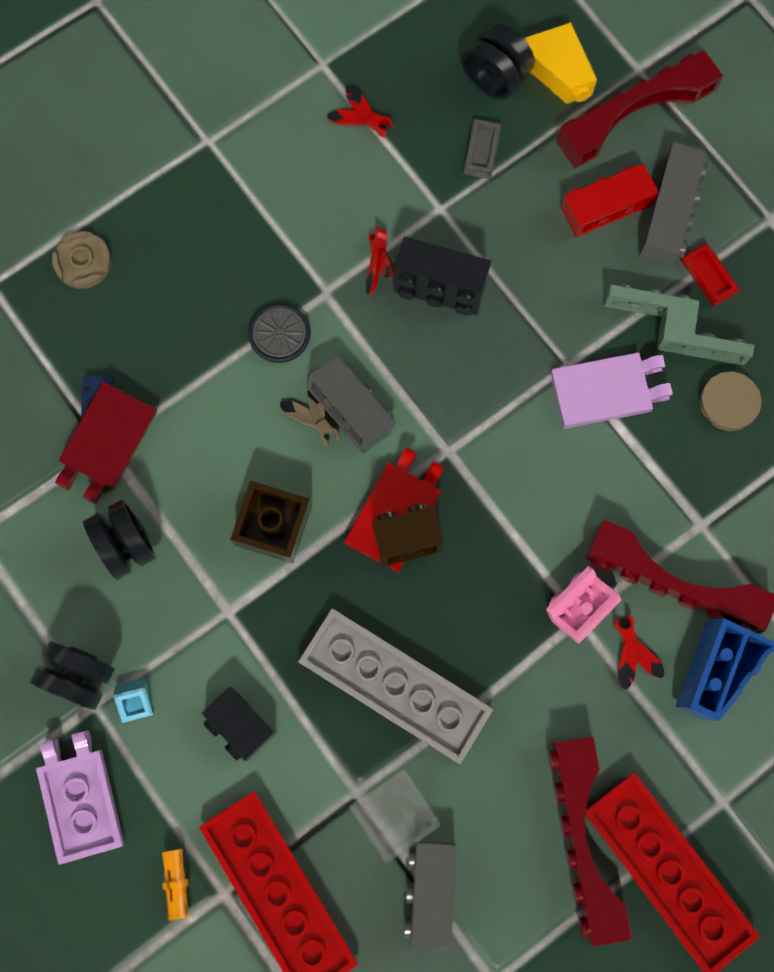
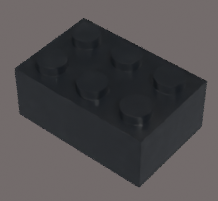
M404 236L394 266L393 292L404 299L413 300L417 298L424 300L433 307L440 308L445 306L452 308L461 315H478L492 260Z

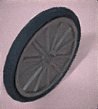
M275 304L263 308L253 317L249 326L248 336L252 349L262 359L274 363H284L294 360L305 351L310 341L311 331L307 318L297 308L285 304Z

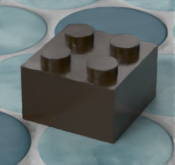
M250 481L230 540L237 547L293 564L312 508L311 501L303 496Z
M425 503L417 504L407 508V513L396 515L392 511L376 516L377 520L372 521V531L382 568L442 552L444 540L434 506L426 507Z

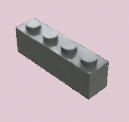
M673 142L665 160L657 189L659 194L653 204L639 255L640 258L673 266L678 257L683 258L688 245V240H684L685 232H690L695 218L694 214H690L692 206H697L702 189L697 188L699 180H704L709 165L704 163L707 151Z

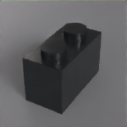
M230 686L201 713L207 719L203 725L213 736L217 737L220 734L228 742L225 749L237 761L240 758L244 761H249L276 735L239 693Z

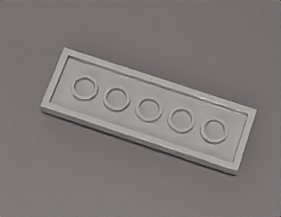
M333 608L298 661L306 668L459 765L463 762L493 711V708Z

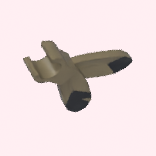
M307 390L309 409L294 401H282L280 403L281 410L285 415L315 428L321 437V443L324 447H329V441L325 439L327 435L335 436L336 441L339 442L338 431L325 420L324 407L309 390Z

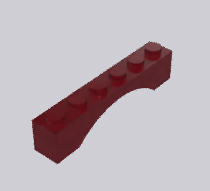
M705 50L695 55L693 53L688 54L679 64L671 68L667 66L661 69L655 77L648 81L646 79L639 81L626 93L619 92L615 94L606 104L600 107L598 105L593 106L584 116L576 120L573 118L566 121L560 128L557 144L574 169L598 157L603 143L610 132L633 112L660 103L681 102L694 104L717 90L723 74Z
M605 519L599 524L585 556L586 559L592 561L591 565L599 570L608 571L611 569L620 573L619 577L626 582L632 584L640 582L649 586L648 590L653 594L661 597H666V595L678 599L677 603L687 609L695 610V608H699L707 612L706 616L710 619L724 618L757 634L767 630L774 612V594L755 585L746 584L731 588H711L698 586L675 577L650 558L632 531Z
M594 737L551 743L552 750L548 751V760L551 770H556L558 783H554V793L557 803L562 802L564 816H560V826L563 836H568L570 849L566 850V859L569 869H574L577 883H572V892L575 903L581 904L583 917L578 918L581 937L587 938V942L593 947L632 940L626 905L612 893L601 878L592 860L586 838L585 817L587 800L592 784L600 770Z

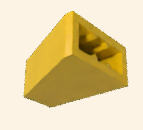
M571 23L524 38L531 48L535 59L534 68L531 73L566 104L574 101L582 102L593 94L597 78Z

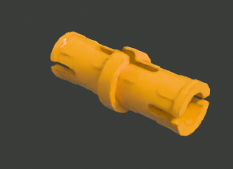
M183 849L162 852L165 883H162L163 890H166L168 921L190 917L186 886H189L188 879H185Z

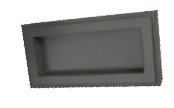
M474 119L464 166V175L486 179L492 178L501 123Z

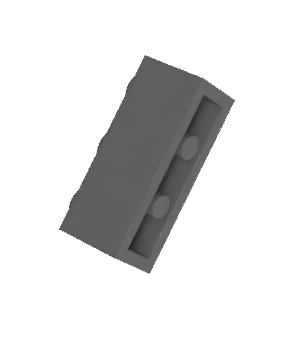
M337 355L309 374L306 388L363 454L390 435L395 424L392 413L387 407L381 406L368 385L362 384L349 363L343 362Z
M416 841V848H409L408 868L414 869V883L407 882L406 903H412V917H405L404 938H411V948L451 950L456 862L455 843Z

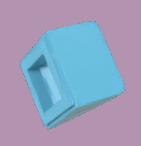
M145 678L115 686L113 697L122 723L153 715L150 694Z

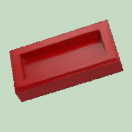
M707 243L686 254L680 260L712 307L737 294L740 290Z

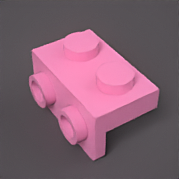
M588 566L583 572H578L572 578L570 585L562 593L556 594L551 599L546 610L551 621L579 644L620 603L621 597L597 578L594 569Z

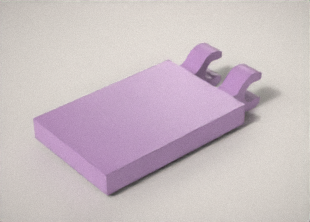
M634 353L552 369L551 377L563 429L648 413L653 410L652 403L669 400V396L673 395L670 383L648 389L645 375L657 374L663 371L662 368L666 366L663 355L653 356L641 361L640 354Z
M89 730L72 734L77 757L61 761V749L58 739L40 743L45 766L36 768L58 865L125 845L102 750L92 752Z

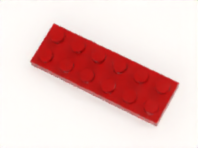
M635 772L630 773L586 808V818L702 972H719L760 938V935Z
M253 791L199 827L283 972H348L358 965L357 959L256 791Z

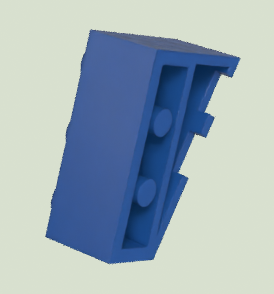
M724 618L708 620L675 707L702 720L720 721L744 691L742 688L753 675L760 671L762 668L761 664L771 652H774V641Z

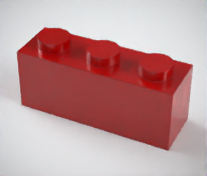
M643 163L636 167L627 166L621 169L618 174L609 178L607 176L600 177L587 187L571 189L564 196L561 210L576 238L653 206L659 192Z

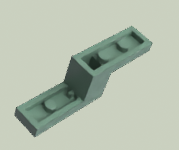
M627 284L611 285L606 294L604 307L662 317L657 350L743 366L753 357L754 345L747 344L742 339L730 338L725 340L716 338L711 333L695 334L699 300L691 299V297L683 294L674 296L662 294L656 289H647L645 291L633 289L632 286Z

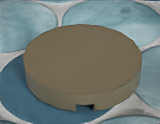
M87 231L72 232L64 236L58 242L59 245L56 250L54 249L52 253V266L59 279L66 285L77 289L91 288L101 283L108 275L112 265L111 253L104 240Z
M733 371L722 372L712 377L702 389L699 400L704 417H707L717 429L725 431H737L747 427L760 413L762 404L760 391L754 381L744 374Z

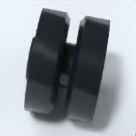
M490 23L479 34L477 41H474L462 54L461 64L469 80L479 90L497 100H505L516 90L519 82L525 79L532 71L535 59L527 42L516 31L501 23Z
M123 499L108 506V516L113 527L99 513L83 520L85 531L94 549L109 573L116 580L131 573L132 564L127 552L134 562L140 566H144L156 559L155 552L144 527Z
M49 641L43 657L46 661L58 666L59 669L56 671L45 666L37 667L30 683L65 700L96 710L103 695L100 690L86 684L89 679L99 684H107L115 668L98 661V657L73 646L68 648Z

